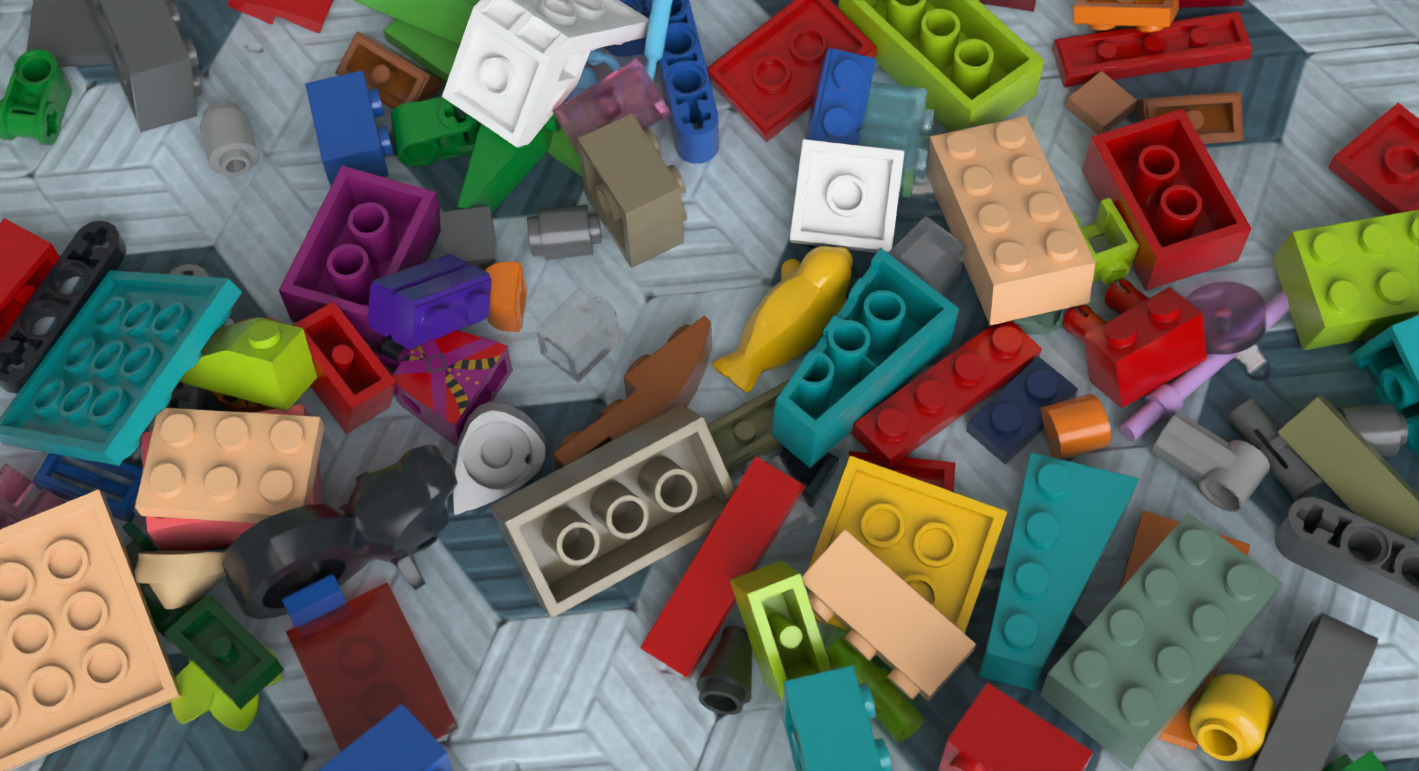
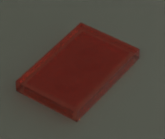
M388 582L347 601V603L297 628L294 627L286 631L340 751H343L401 704L412 713L436 740L459 729Z

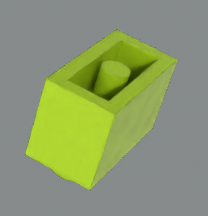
M780 560L730 580L763 682L781 700H783L784 681L832 670L801 573Z

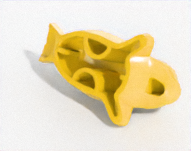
M819 246L806 254L801 264L796 259L785 261L781 268V281L767 292L747 319L737 350L717 358L711 366L722 376L730 378L732 384L748 394L755 386L761 373L784 366L811 347L824 333V329L834 315L837 316L847 301L845 296L851 282L853 265L852 255L848 249L842 246Z

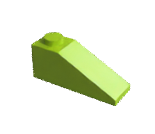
M257 317L216 329L202 348V355L198 363L192 369L185 372L179 382L288 411L318 377L303 328Z

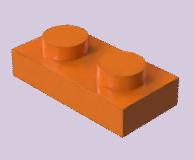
M1077 0L1073 5V23L1087 24L1090 29L1099 31L1110 30L1117 25L1135 26L1137 30L1143 32H1155L1164 29V27L1171 26L1179 11V0Z

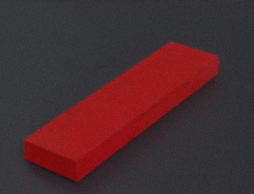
M1239 11L1173 21L1170 27H1164V29L1155 32H1143L1132 27L1054 39L1052 52L1063 87L1084 85L1101 71L1112 80L1246 60L1250 58L1253 50Z
M755 456L640 648L684 677L691 678L737 602L730 580L757 569L806 486Z

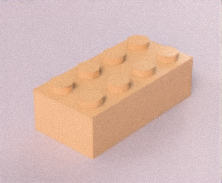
M1023 116L930 136L928 179L989 325L1088 304L1090 302L1095 261L1027 117Z

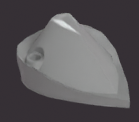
M490 401L479 405L469 415L457 444L454 472L458 483L452 491L453 515L479 508L521 488L540 471L545 460L546 437L538 425L523 411L507 403ZM530 454V461L526 462L525 458Z

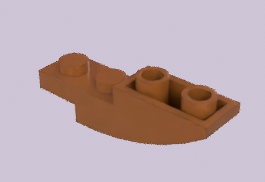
M704 315L691 326L686 324L679 327L669 337L667 344L651 356L646 354L635 360L624 375L626 399L613 401L602 411L596 422L584 431H574L564 438L557 451L553 453L556 469L558 470L681 404L687 407L705 373L712 350L711 321Z

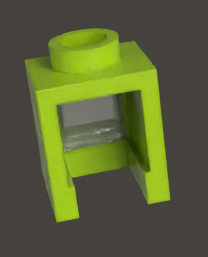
M1111 198L1100 202L1095 223L1085 227H1080V221L1074 211H1072L1095 261L1093 282L1101 280L1104 285H1111L1126 277L1132 268L1139 245Z

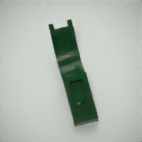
M130 520L122 529L132 539L125 546V549L134 569L138 561V553L157 551L158 549ZM139 583L157 631L171 644L175 645L240 710L284 670L279 661L209 594L203 595L199 600L183 607L165 609L149 583Z

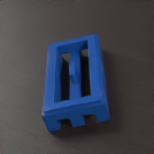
M49 453L32 480L38 490L68 501L91 493V491L51 477L53 473L122 498L121 502L106 497L113 517L128 522L130 520L133 521L136 516L133 510L143 474V467L124 460L120 466L70 457L132 480V484L128 487L101 477L98 474L60 462L63 455Z

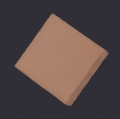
M1101 71L1068 97L1066 108L1095 133L1101 134L1108 132L1135 110L1137 100Z

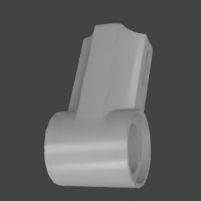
M1180 412L1174 415L1167 423L1151 451L1199 482V488L1206 499L1222 510L1229 512H1238L1243 508L1270 470L1268 459L1253 445L1240 440H1231L1228 443Z

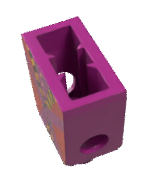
M459 330L432 341L428 340L426 343L412 349H407L396 343L390 336L382 345L378 359L385 367L395 371L392 377L396 381L394 394L397 402L455 446L458 444L469 415L479 405L493 401L513 372L507 345Z

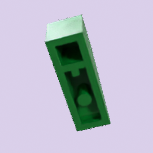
M563 103L528 145L516 147L482 123L480 124L459 198L458 210L490 206L491 214L494 213L549 150L553 133L559 132L563 124Z

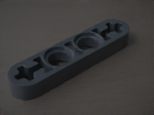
M94 221L84 225L76 233L0 341L1 388L11 393H18L107 273L110 270L116 271L126 255V245L114 225L105 221ZM108 241L109 246L107 248L98 247L94 252L91 248L94 245L103 246ZM91 263L93 264L94 269H91L89 267ZM72 277L86 279L84 287L79 292L71 295L60 293L61 286L66 280ZM50 316L58 319L56 327L50 333L40 336L32 333L33 326L38 320ZM25 342L28 343V347L26 349L23 346V343ZM22 362L26 364L22 370L15 368L10 372L7 370L11 364L17 366Z

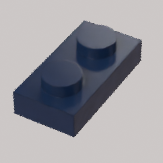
M1038 356L968 422L966 432L1006 465L1044 429L1040 408L1076 398L1078 388Z

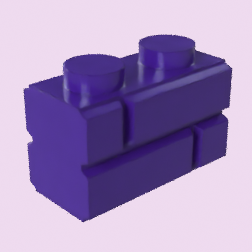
M448 254L373 280L370 284L368 322L370 328L385 337L391 336L392 340L407 349H412L426 343L428 340L432 341L477 324L489 316L492 281L490 274L474 265L468 266L466 261Z

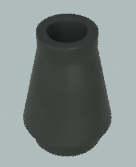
M729 626L723 629L721 639L696 683V687L700 692L698 700L710 711L724 715L738 714L742 711L743 705L751 700L753 649L745 628Z

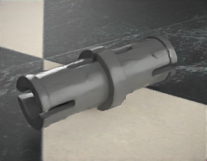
M1250 399L1237 407L1228 416L1227 420L1230 424L1234 425L1247 443L1253 445L1265 455L1270 464V471L1290 493L1294 502L1315 493L1323 485L1324 481L1313 472L1288 442L1277 433L1279 429L1258 406V402ZM1262 434H1263L1264 437L1269 441V444H1268V443L1266 442V440L1262 437ZM1281 457H1282L1283 460L1288 464V467H1287L1286 464L1281 460Z

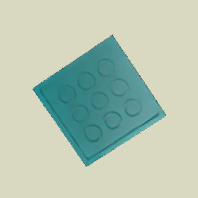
M110 270L0 416V442L4 445L120 466L122 461L132 455L137 449L141 440L140 436L154 416L163 411L169 404L172 397L171 392L185 372L192 369L198 363L202 355V348L212 334L229 319L232 312L231 308L242 291L229 278Z

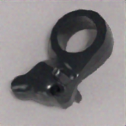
M423 445L409 450L393 465L371 473L366 471L356 476V485L348 503L338 508L329 504H308L266 518L242 533L226 550L222 565L228 586L244 614L255 619L276 618L286 615L288 612L282 601L285 596L328 575H334L340 587L367 563L376 559L390 562L396 566L415 591L424 586L426 582L412 554L425 550L434 544L438 539L439 532L448 524L447 498L458 483L452 463L437 446Z

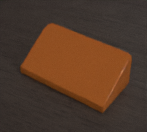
M358 31L335 71V74L340 76L363 70L368 90L378 88L381 102L392 109L406 102L431 99L444 82L441 78L380 41Z
M1241 92L1146 98L1136 103L1139 122L1183 108L1203 144L1244 141Z

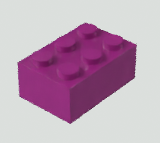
M341 166L279 288V293L290 320L296 323L334 301L364 341L369 345L381 348L389 337H385L370 328L368 322L370 284L373 280L427 262L441 232L440 208L436 192Z

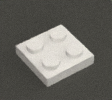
M803 139L790 243L830 247L842 246L848 250L877 253L881 247L891 255L904 151Z

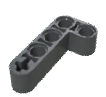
M1303 497L1292 504L1276 530L1275 535L1276 547L1282 556L1297 565L1419 621V586L1409 583L1402 574H1411L1419 581L1418 543L1320 498ZM1303 528H1306L1307 530L1310 531V533H1307V532H1305V531L1302 530V529H1303ZM1330 539L1336 541L1334 546L1329 544ZM1353 548L1361 551L1368 561L1358 560L1351 554L1349 549Z
M1320 613L1313 618L1294 657L1293 663L1296 665L1276 707V717L1273 720L1271 730L1262 749L1254 755L1248 771L1322 770L1378 643L1377 637L1325 613Z

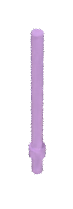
M1283 290L1207 352V360L1182 373L1169 385L1162 384L1145 397V405L1119 426L1122 435L1127 440L1134 442L1159 420L1166 422L1181 410L1185 398L1290 311L1288 299Z

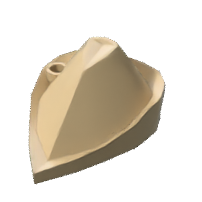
M185 550L138 553V561L133 571L135 581L138 583H149L165 609H177L199 600L225 576L222 562L226 552Z

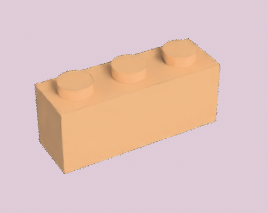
M844 530L802 576L813 613L825 623L832 616L849 630V633L844 637L845 641L866 660L870 661L876 654L892 669L887 678L911 700L920 694L929 702L974 651L976 644L847 530Z

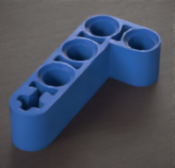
M620 0L646 18H650L652 0ZM672 0L663 58L657 61L656 68L676 151L686 162L702 164L715 157L719 150L718 111L690 1ZM646 36L642 39L624 42L621 45L605 46L604 48L611 55L618 57L644 54ZM698 122V129H694L692 124Z

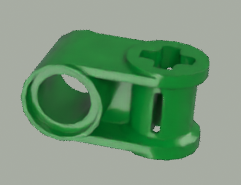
M33 49L23 53L16 60L6 92L0 101V138L2 140L10 141L16 137L38 139V142L42 145H53L57 141L61 129V121L72 95V88L55 56L49 51Z
M443 97L406 102L394 108L390 114L397 158L401 164L410 167H420L435 161L462 155H472L481 123L465 112L464 115L460 116L457 106ZM466 131L470 139L469 142H466L463 133Z

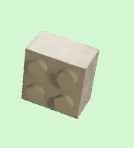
M631 113L577 138L585 196L595 212L599 214L600 220L631 268L684 243L683 222L687 220V214L682 204L681 194L686 192L685 184L678 169L674 165L667 167L661 158L659 143L651 129L643 130Z

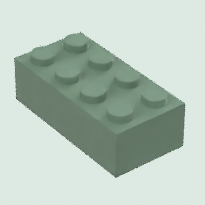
M1188 512L1049 671L1040 696L1132 770L1267 609L1283 582Z

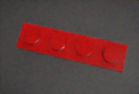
M1014 321L991 325L854 422L851 434L884 468L890 469L1020 374L1040 356L1042 348Z

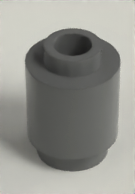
M587 204L539 210V216L527 217L532 257L544 256L545 260L593 255V244L602 243L599 214H589Z
M1391 403L1341 406L1336 408L1382 457L1396 456L1400 445H1405L1407 442L1408 426L1403 413H1397L1394 405Z

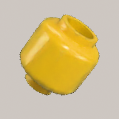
M1236 674L1215 676L1205 685L1192 710L1189 720L1191 732L1202 749L1214 758L1224 761L1251 759L1264 745L1271 730L1273 720L1276 717V708L1270 694L1255 680Z

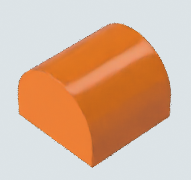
M504 261L495 263L485 270L490 274V279H492L489 316L486 319L491 326L500 331L520 332L523 326L527 297V285L523 266H521L520 262Z
M1089 393L1040 408L1051 457L1063 460L1110 445L1111 429L1102 403L1095 395Z

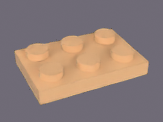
M165 408L155 418L135 508L141 516L259 523L286 510L308 505L311 500L324 432L321 417Z

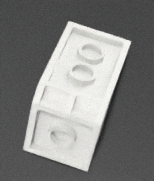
M480 0L471 12L442 97L514 146L528 145L577 86L590 51H594L596 48L615 44L621 45L624 42L645 38L649 19L620 0Z

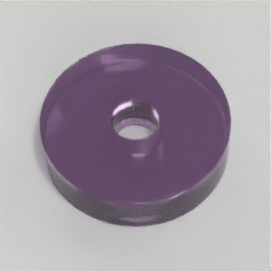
M1237 282L1210 283L1197 288L1185 298L1203 312L1206 353L1227 355L1244 351L1255 345L1266 331L1267 318L1264 299L1256 290L1247 285Z

